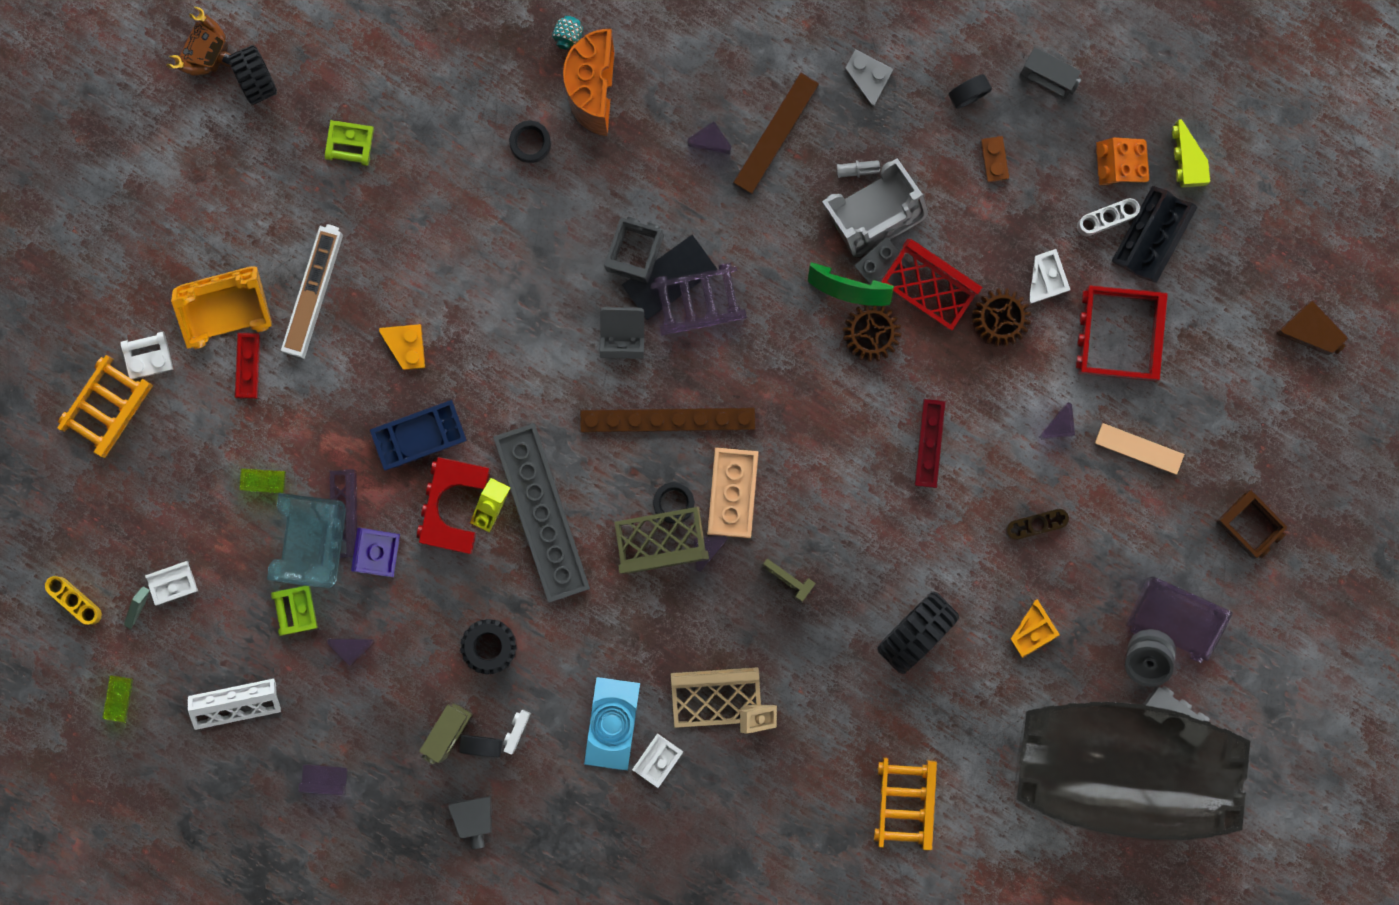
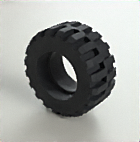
M931 592L877 646L878 653L898 673L905 674L959 620L958 612L937 592Z

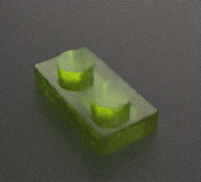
M241 468L239 490L284 493L286 472Z
M110 675L103 719L126 722L133 678Z

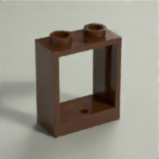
M1252 490L1246 491L1216 521L1253 559L1263 558L1271 550L1269 546L1274 541L1278 543L1285 537L1284 531L1288 528ZM1250 503L1276 528L1255 550L1229 524Z

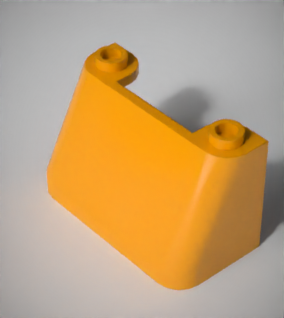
M255 266L186 283L173 289L171 302L187 349L192 347L193 349L202 348L206 345L205 343L209 340V337L246 327H251L256 332H263L272 326L260 275Z

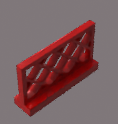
M912 239L905 241L902 250L881 280L882 283L892 285L887 282L893 273L900 272L902 285L894 286L893 292L951 331L975 295H978L983 288ZM907 253L913 257L914 266L903 269L901 260ZM928 267L931 270L932 278L921 281L918 268ZM915 269L917 282L906 284L903 271ZM936 280H947L950 290L938 293ZM933 281L935 294L924 296L921 283ZM918 284L920 297H909L907 286ZM963 291L969 295L964 303L956 305L954 292ZM950 293L952 306L941 308L939 295ZM936 296L938 309H927L924 299ZM953 308L955 317L949 324L943 319L942 310Z

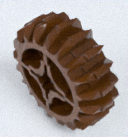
M997 288L995 296L990 290L988 291L989 299L984 295L980 297L984 304L980 302L975 304L980 310H973L972 314L979 316V318L973 319L972 323L980 324L975 328V331L983 330L979 337L982 339L987 335L989 337L986 341L987 344H990L992 339H995V347L999 346L1000 341H1002L1003 347H1007L1008 340L1014 345L1016 343L1015 337L1019 340L1023 339L1020 331L1023 333L1028 332V329L1023 325L1031 324L1030 320L1025 319V317L1031 316V312H1024L1029 307V304L1022 306L1020 303L1024 300V297L1022 296L1016 300V291L1009 296V289L1006 288L1004 295H1001V289ZM994 301H1007L1002 309L990 308L988 306ZM1012 305L1018 312L1019 323L1010 315ZM1005 309H1007L1004 317L1007 320V322L1003 321L997 327V324L999 322V317L997 316V313L1000 315L1005 311ZM985 313L993 319L994 324L991 330L985 323ZM1002 326L1016 329L1007 335L997 334Z
M864 305L863 312L860 307H856L858 315L850 312L849 316L853 321L846 319L844 322L850 328H843L844 333H849V335L843 337V341H851V343L846 345V348L850 349L854 346L855 349L851 354L854 356L859 351L861 353L859 360H862L864 355H868L867 362H871L872 356H875V360L879 362V354H882L885 359L888 358L886 350L894 353L895 349L891 344L898 346L900 343L894 339L900 338L902 335L899 332H895V330L901 328V325L893 324L898 320V317L895 316L890 319L889 316L893 311L889 310L887 314L883 313L885 306H881L878 311L876 310L877 306H872V310H869V306ZM872 316L880 317L888 326L876 325ZM865 317L866 328L854 333L855 324ZM870 325L874 330L879 331L875 334L874 340L865 334L869 331ZM890 332L888 343L879 349L878 337ZM856 340H868L872 350L863 348Z

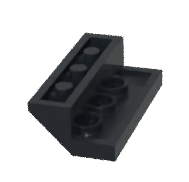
M1152 186L1140 207L1139 213L1134 218L1115 253L1112 262L1140 278L1157 283L1192 219L1197 206L1191 202L1176 198L1168 190Z

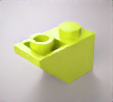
M490 478L481 493L470 523L490 533L505 503L510 487Z

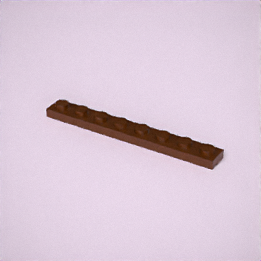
M755 408L580 410L581 433L755 430Z

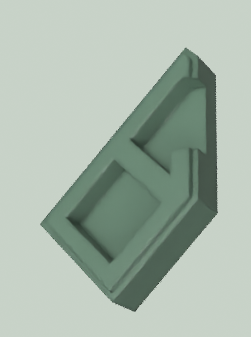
M141 587L133 597L124 626L132 629L146 603L149 589Z

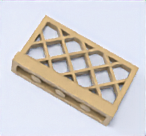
M758 667L671 673L674 728L740 723V718H737V716L740 714L742 707L738 709L730 702L737 693L747 700L744 705L749 703L761 705ZM755 683L756 691L749 698L741 689L745 684ZM724 685H730L736 690L728 700L718 692ZM708 686L713 693L705 701L697 692L701 687ZM676 688H686L692 694L683 702L677 697ZM716 694L725 701L718 711L709 704ZM693 696L703 703L696 712L686 705ZM755 696H756V703L752 701ZM677 701L681 704L679 708L677 707ZM728 704L737 713L732 718L726 719L720 712ZM705 706L715 713L710 720H704L698 715ZM684 707L693 714L688 721L678 722V713Z

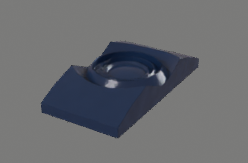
M452 400L370 429L384 471L411 463L467 441Z

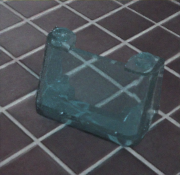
M279 493L277 501L278 512L281 515L287 516L282 559H274L270 563L267 580L313 587H332L337 580L346 515L345 504L339 500Z

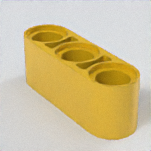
M52 576L45 582L46 592L81 623L94 625L101 620L102 613L99 607L68 580L58 576ZM56 580L60 581L62 585L58 592H55L52 588ZM73 594L78 598V603L74 607L69 604V598ZM88 609H92L95 614L91 621H88L85 617Z

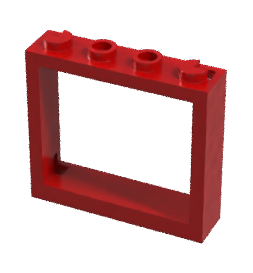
M1089 285L1086 291L1083 290L1082 303L1085 304V309L1080 314V325H1083V331L1078 336V347H1081V352L1076 357V368H1079V374L1159 381L1168 293ZM1094 295L1155 301L1149 373L1087 367Z

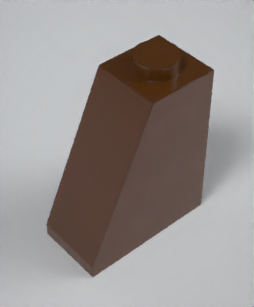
M1313 301L1308 302L1277 331L1279 336L1326 355L1332 353L1337 355L1346 347L1344 342L1349 339Z

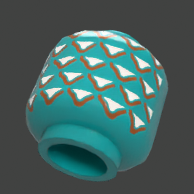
M571 16L558 19L552 33V38L557 42L556 45L559 48L568 50L569 47H572L581 39L584 29L578 19Z

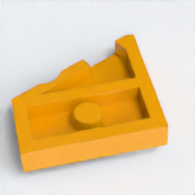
M1038 599L1034 601L1018 629L1011 637V642L1021 658L1026 657L1060 636Z

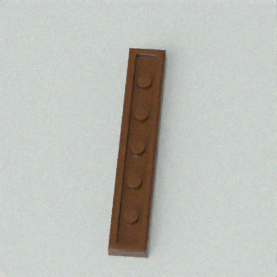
M803 73L799 74L733 184L752 195L819 86L818 82Z

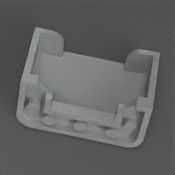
M898 158L883 165L880 172L881 179L844 199L842 194H831L822 201L824 208L854 257L865 255L886 237L889 240L922 222L928 215L923 194Z

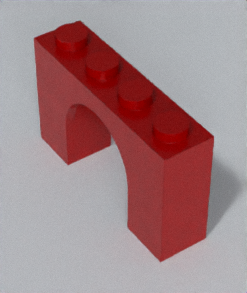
M440 457L437 458V462L433 461L431 467V474H434L433 481L428 483L426 495L429 496L427 504H423L421 517H424L423 526H418L416 538H419V543L472 554L477 533L453 528L445 524L439 515L438 504L442 494L454 486H467L484 490L488 483L490 468Z

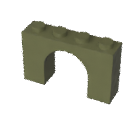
M453 703L452 706L448 704L419 751L423 754L422 758L431 764L446 760L473 714L456 703Z

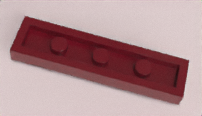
M923 399L914 486L937 488L946 401Z

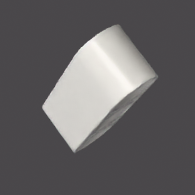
M1129 198L1086 214L1077 224L1078 232L1083 236H1091L1130 221L1139 213V203L1135 199ZM1128 204L1133 207L1134 212L1132 215L1124 212V205ZM1106 212L1111 213L1114 218L1113 222H1106L1103 214ZM1083 221H1091L1093 223V230H1086L1083 227Z

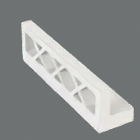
M274 679L188 696V713L194 730L281 712ZM271 700L274 704V706L264 707L261 705L263 702ZM242 706H249L252 708L250 711L246 712L239 710ZM223 710L231 712L227 716H221L218 714L220 711ZM206 715L209 718L207 720L198 721L196 716Z

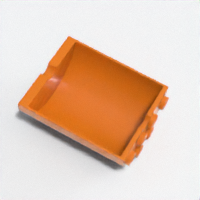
M601 29L586 34L585 37L572 46L567 54L563 68L564 84L572 113L586 129L603 136H608L611 99H608L606 96L607 88L612 87L615 49L612 29Z

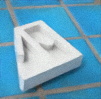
M1054 249L1035 256L1029 303L1032 304L1070 291L1057 250Z

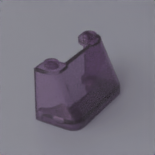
M1147 577L1126 626L1131 627L1130 632L1134 634L1148 629L1159 630L1167 634L1174 641L1176 647L1191 654L1190 659L1202 664L1203 661L1208 662L1233 613L1163 580Z

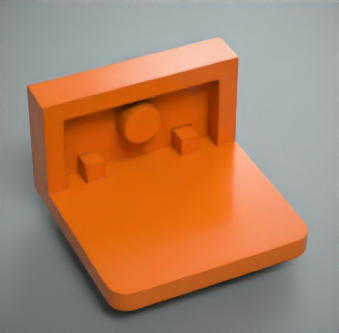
M1110 138L1096 142L1099 185H1109L1117 182L1145 183L1149 181L1146 140Z

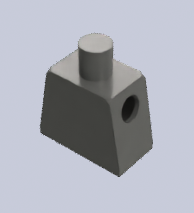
M491 796L448 804L459 837H470L472 849L485 847L483 834L492 832Z

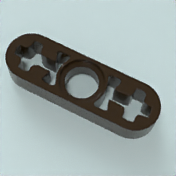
M1055 509L1013 520L1008 523L1006 533L1009 538L1019 540L1065 527L1069 522V515L1063 509ZM1056 513L1064 516L1061 525L1058 522L1049 523L1051 528H1048V521L1045 515H1048V519L1056 517ZM1035 518H1040L1044 523L1040 531L1034 530L1031 526V522ZM1027 520L1030 534H1027V529L1020 531L1019 536L1011 533V529L1014 528L1013 524H1017L1018 527L1025 526L1023 521Z

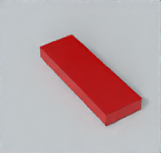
M237 333L235 398L258 399L260 333Z

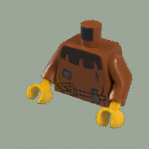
M194 7L199 11V15L195 17L189 13V16L197 21L180 56H169L175 60V65L167 64V67L170 69L178 68L180 71L192 76L208 74L210 71L216 72L220 63L230 68L229 55L231 54L226 52L228 48V43L225 41L226 35L217 22L208 15H204V11L201 8Z

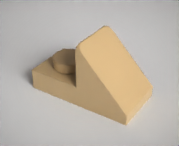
M744 705L740 711V733L748 734L777 727V706Z

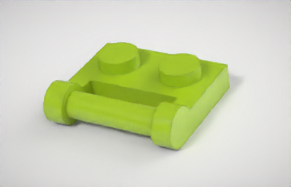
M330 120L325 159L332 160L333 158L353 161L368 166L374 127ZM334 144L363 148L362 154L334 150Z
M310 585L271 593V597L275 601L280 627L278 629L279 636L318 628ZM287 596L289 597L294 623L292 627H288L283 597Z

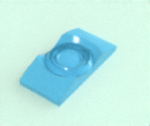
M596 678L584 765L628 771L640 683Z

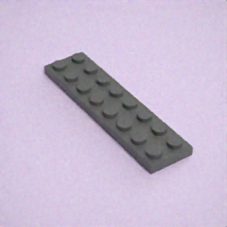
M535 423L494 436L493 438L548 603L589 590L590 586Z

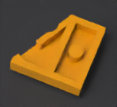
M421 324L379 328V332L403 370L425 368Z

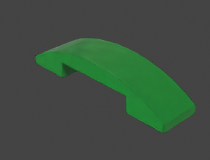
M810 263L808 282L823 293L843 301L861 305L886 306L892 302L894 289L892 285L875 280L872 281L871 285L833 275L831 274L832 268Z

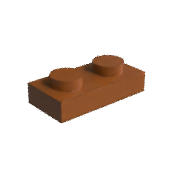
M1003 136L981 139L987 183L1009 180Z

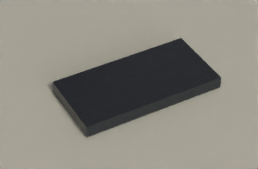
M692 234L655 261L648 284L629 279L622 286L638 308L644 309V317L646 320H649L718 269Z

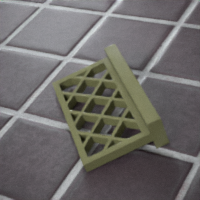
M699 507L615 522L621 565H618L620 574H630L709 560L708 551L705 550ZM694 513L695 522L689 528L681 521L686 514ZM667 517H671L676 521L670 532L661 526ZM645 521H650L656 525L649 535L641 530ZM629 524L635 529L629 539L623 535L621 526ZM679 524L688 530L682 541L673 535ZM659 528L668 534L661 544L652 538ZM638 532L647 538L641 548L632 542ZM691 533L697 537L699 547L691 548L685 544ZM670 537L680 543L675 551L672 552L664 547ZM650 541L659 547L654 555H649L643 551ZM631 545L638 552L633 559L626 560L625 551Z
M766 559L762 564L763 568L797 591L793 599L799 603L804 601L816 584L809 578L802 584L769 559Z

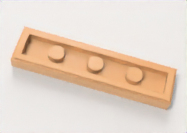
M1104 423L1101 424L1094 443L1174 475H1177L1185 455Z

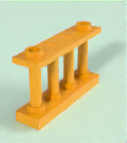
M107 355L97 361L94 367L96 369L69 411L61 415L58 420L59 426L57 427L64 432L69 427L94 443V447H96L94 453L103 458L107 456L153 387L151 383L144 379L140 382H135L112 367L110 364L114 359ZM104 373H107L131 389L132 395L128 400L121 399L98 384ZM92 391L119 407L120 413L116 418H110L86 402ZM80 409L107 426L108 431L104 437H99L74 420Z
M883 758V761L878 763V775L882 776L879 829L875 828L874 842H878V847L884 846V840L918 842V844L922 845L923 850H932L937 761L926 760V765H922V767L888 765V758ZM888 774L922 776V778H925V787H921V789L887 787ZM886 796L920 798L924 800V809H920V811L886 809ZM885 818L919 820V822H923V830L919 831V833L884 831Z

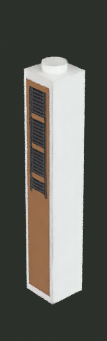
M327 224L326 227H319L281 348L283 353L305 359L343 238V234L338 231L339 228Z

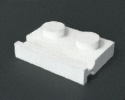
M188 561L145 575L155 606L198 592Z
M521 710L520 713L516 712L512 721V725H514L512 733H507L503 745H505L504 752L511 755L514 754L531 715L530 712Z
M657 733L632 770L659 788L684 751Z

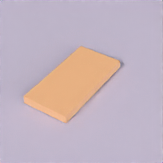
M715 448L707 535L751 539L758 451Z

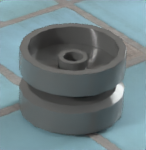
M1153 629L1142 630L1133 635L1128 643L1125 661L1127 675L1134 682L1143 686L1153 687L1167 682L1172 676L1176 655L1174 641L1167 634Z

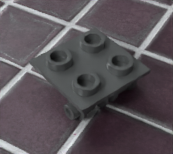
M886 237L854 266L870 285L873 280L881 282L900 252ZM903 257L901 260L903 269L912 267ZM915 269L903 271L904 277L906 278ZM900 272L893 273L887 282L893 286L901 283Z

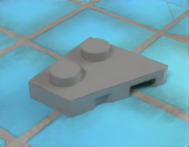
M856 49L845 67L846 72L854 80L858 89L865 95L869 104L874 107L894 69Z

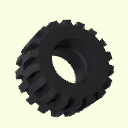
M251 45L229 55L231 68L250 104L255 105L277 94V88L257 47Z
M485 619L477 621L470 625L463 634L460 651L464 662L475 672L482 674L501 672L515 658L517 650L516 638L512 630L498 620ZM484 634L496 635L502 644L500 654L492 660L481 658L476 651V642Z

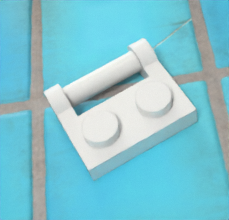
M164 331L157 333L156 336L128 342V340L121 342L128 375L132 380L173 370ZM155 344L160 345L161 350L132 356L131 350Z

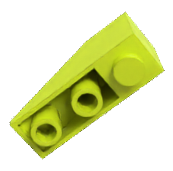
M1179 119L1175 126L1172 127L1173 139L1177 141V147L1174 148V158L1178 160L1179 169H1176V180L1180 182V187L1207 186L1210 183L1208 159L1183 120Z

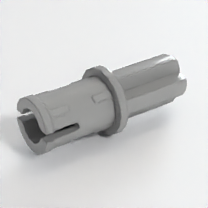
M856 160V163L837 164L838 178L849 176L860 178V175L880 173V163L877 160L858 162Z

